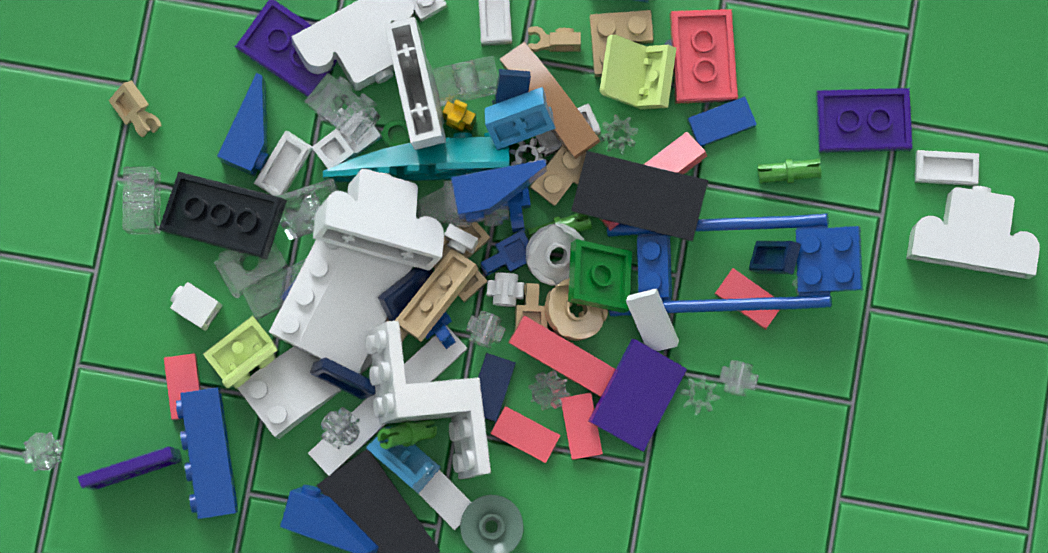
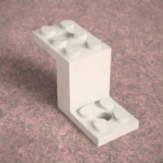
M386 321L369 330V335L366 337V349L372 357L373 367H370L369 375L371 384L375 385L376 398L373 401V410L375 416L379 417V424L451 417L449 436L451 441H454L455 454L452 461L454 471L458 473V479H469L491 473L479 378L406 384L399 321Z

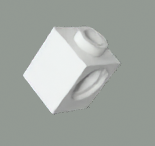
M189 282L184 287L179 286L170 300L173 302L170 307L173 311L204 331L208 329L223 306Z

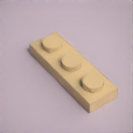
M452 248L395 321H399V327L422 342L479 269L477 265Z

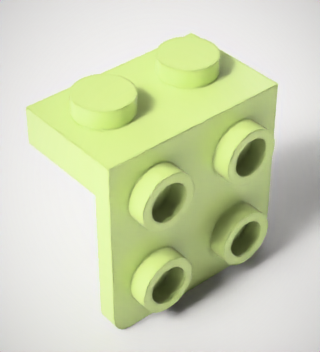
M618 35L608 36L600 85L601 94L638 109L668 108L676 47L671 45L643 46Z
M252 315L204 352L203 355L220 375L226 389L232 385L237 389L251 378L249 372L256 366L263 369L276 358L274 352L277 351V347Z

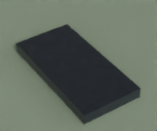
M587 151L571 211L693 242L709 181Z
M178 172L159 230L164 233L267 260L287 200Z
M368 449L317 484L322 494L329 496L379 547L377 553L441 552Z

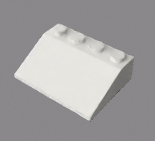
M316 239L269 332L274 337L319 359L327 357L359 374L369 355L366 349V337L369 335V330L383 324L387 319L378 296L408 274L413 266Z

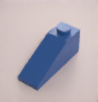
M258 73L255 74L217 155L222 163L254 177L258 170L262 171L269 157V154L266 153L268 149L266 82L263 76Z
M545 159L451 177L459 219H466L467 223L484 220L485 215L492 214L546 173Z
M303 485L290 491L280 527L352 553H377L379 547L329 496L320 494L321 489L311 485Z

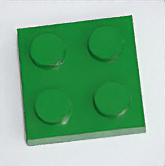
M579 239L571 242L568 302L620 313L629 311L626 299L631 291L632 251Z

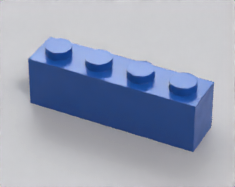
M216 387L180 393L181 400H176L178 418H184L185 431L180 432L183 450H188L190 462L185 463L187 481H193L194 494L189 495L192 513L197 512L198 519L237 513L239 511L221 388Z

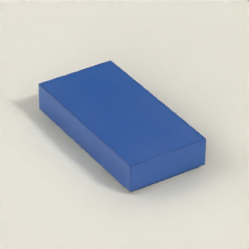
M746 97L739 98L687 119L695 141L701 147L751 129L757 125Z

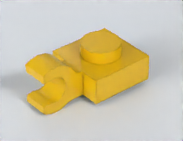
M457 99L454 104L447 101L442 112L443 118L447 121L446 124L458 131H463L464 128L471 131L476 122V114L467 110L468 104Z

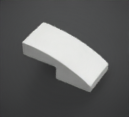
M362 111L339 130H333L313 146V150L329 169L353 159L381 139L382 135Z

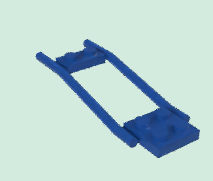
M828 213L699 219L696 232L797 228L796 242L801 244L797 258L799 296L671 301L670 236L623 224H618L611 231L607 228L609 237L638 235V293L657 288L667 313L832 307L831 292L863 290L861 228L859 226L828 228ZM609 310L611 317L632 315L630 310L625 313Z

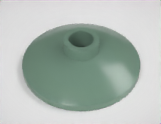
M486 495L472 501L465 509L460 522L462 539L473 553H510L517 547L523 535V519L519 509L510 500L498 495ZM490 520L495 521L498 525L497 530L493 533L488 532L485 528L486 523Z

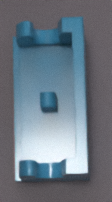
M543 87L485 108V125L497 150L555 129L552 108L548 107Z
M376 437L366 447L418 494L441 469L436 462L415 444L409 447L399 445L383 449L380 447V444L389 442V440L378 442Z

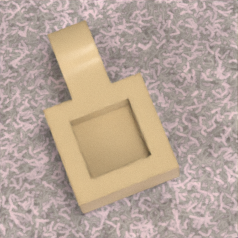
M540 27L528 28V35H537L540 38L538 43L528 44L533 52L550 50V52L580 51L581 32H574L572 28H558L556 32H550V35L546 34Z
M132 80L123 83L109 99V102L126 125L133 123L136 132L141 137H144L150 130L155 133L162 126L160 120L155 115L145 111L149 104Z
M526 283L524 284V305L515 306V329L523 316L547 328L545 306H538L539 284Z

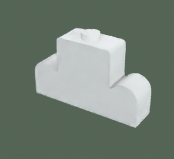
M357 0L293 35L292 45L305 67L314 74H322L329 71L334 63L333 60H337L354 90L359 91L374 82L381 84L390 79L395 71L384 24L412 18L414 14L413 1Z
M415 17L384 24L412 146L417 150L445 143L446 138L442 125L445 122L434 74L427 59L422 34Z
M361 169L349 183L347 193L344 191L332 192L318 208L315 215L313 239L430 271L443 256L444 231L441 224L433 217L423 216L419 219L416 218L418 186L415 183L392 177L387 173Z
M973 186V189L956 187L947 195L943 221L935 216H926L921 218L912 227L906 259L1030 279L1036 275L1040 248L1037 238L1032 233L1021 231L1012 236L1010 235L1015 202L1012 196L991 193V188L983 186Z

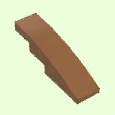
M525 42L500 58V62L505 69L530 71L531 79L528 92L543 87L548 107H551L553 112L555 129L551 131L574 159H577L600 142V139L583 115Z

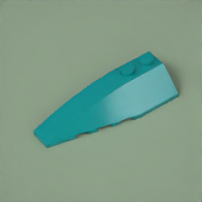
M489 132L484 133V137H472L471 133H455L453 138H446L445 143L417 150L414 149L411 143L350 159L324 170L323 179L326 183L351 182L361 169H368L378 173H387L392 177L405 181L452 180L451 177L510 166L509 146L497 150Z

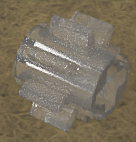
M615 114L611 124L603 122L602 126L608 133L600 135V140L608 141V152L613 148H617L621 154H624L627 144L631 147L635 146L636 142L630 136L636 135L638 128L630 127V117L624 121L619 120L618 115ZM620 129H623L625 131L624 137H619L618 140L614 139V131L618 132Z
M480 311L478 317L471 315L466 331L471 333L469 341L491 349L493 342L500 344L506 329L500 326L502 319L486 311Z
M731 360L729 367L723 366L721 368L718 382L725 383L724 392L746 397L748 389L753 391L756 389L759 375L752 373L753 365Z
M555 370L549 372L547 376L544 372L535 375L538 383L528 386L532 390L533 398L531 402L540 404L543 411L551 406L554 409L563 406L560 399L570 394L566 391L565 383L567 379L562 380L557 377Z
M705 375L701 377L698 383L689 378L688 384L691 388L689 390L683 389L680 392L682 395H686L688 399L683 407L692 405L695 407V415L699 414L702 407L711 412L713 409L709 402L720 399L718 395H713V389L717 386V383L708 385L705 383ZM697 387L699 391L703 389L707 391L708 394L704 397L705 403L701 399L697 401L693 399L696 393L694 388Z
M341 407L339 412L330 411L321 423L324 431L321 438L337 449H340L342 444L352 445L360 434L359 427L356 425L360 419L343 407Z
M51 432L48 434L35 433L28 441H24L26 451L22 455L25 463H31L34 471L38 469L49 471L57 462L62 461L59 452L63 451L60 440H54Z

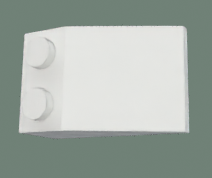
M292 347L275 358L266 367L259 369L250 376L249 380L237 388L274 437L278 439L342 391L311 375L309 372L313 363L320 359L296 347Z

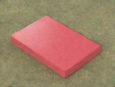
M732 9L671 11L672 46L676 47L673 69L675 103L731 102L737 100Z

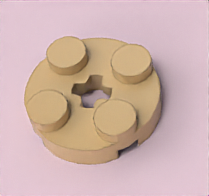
M568 278L558 283L548 292L545 303L546 319L553 332L560 337L572 341L585 340L600 330L603 322L606 321L608 310L577 304V306L583 307V311L579 313V317H575L574 313H571L569 309L572 303L568 302Z

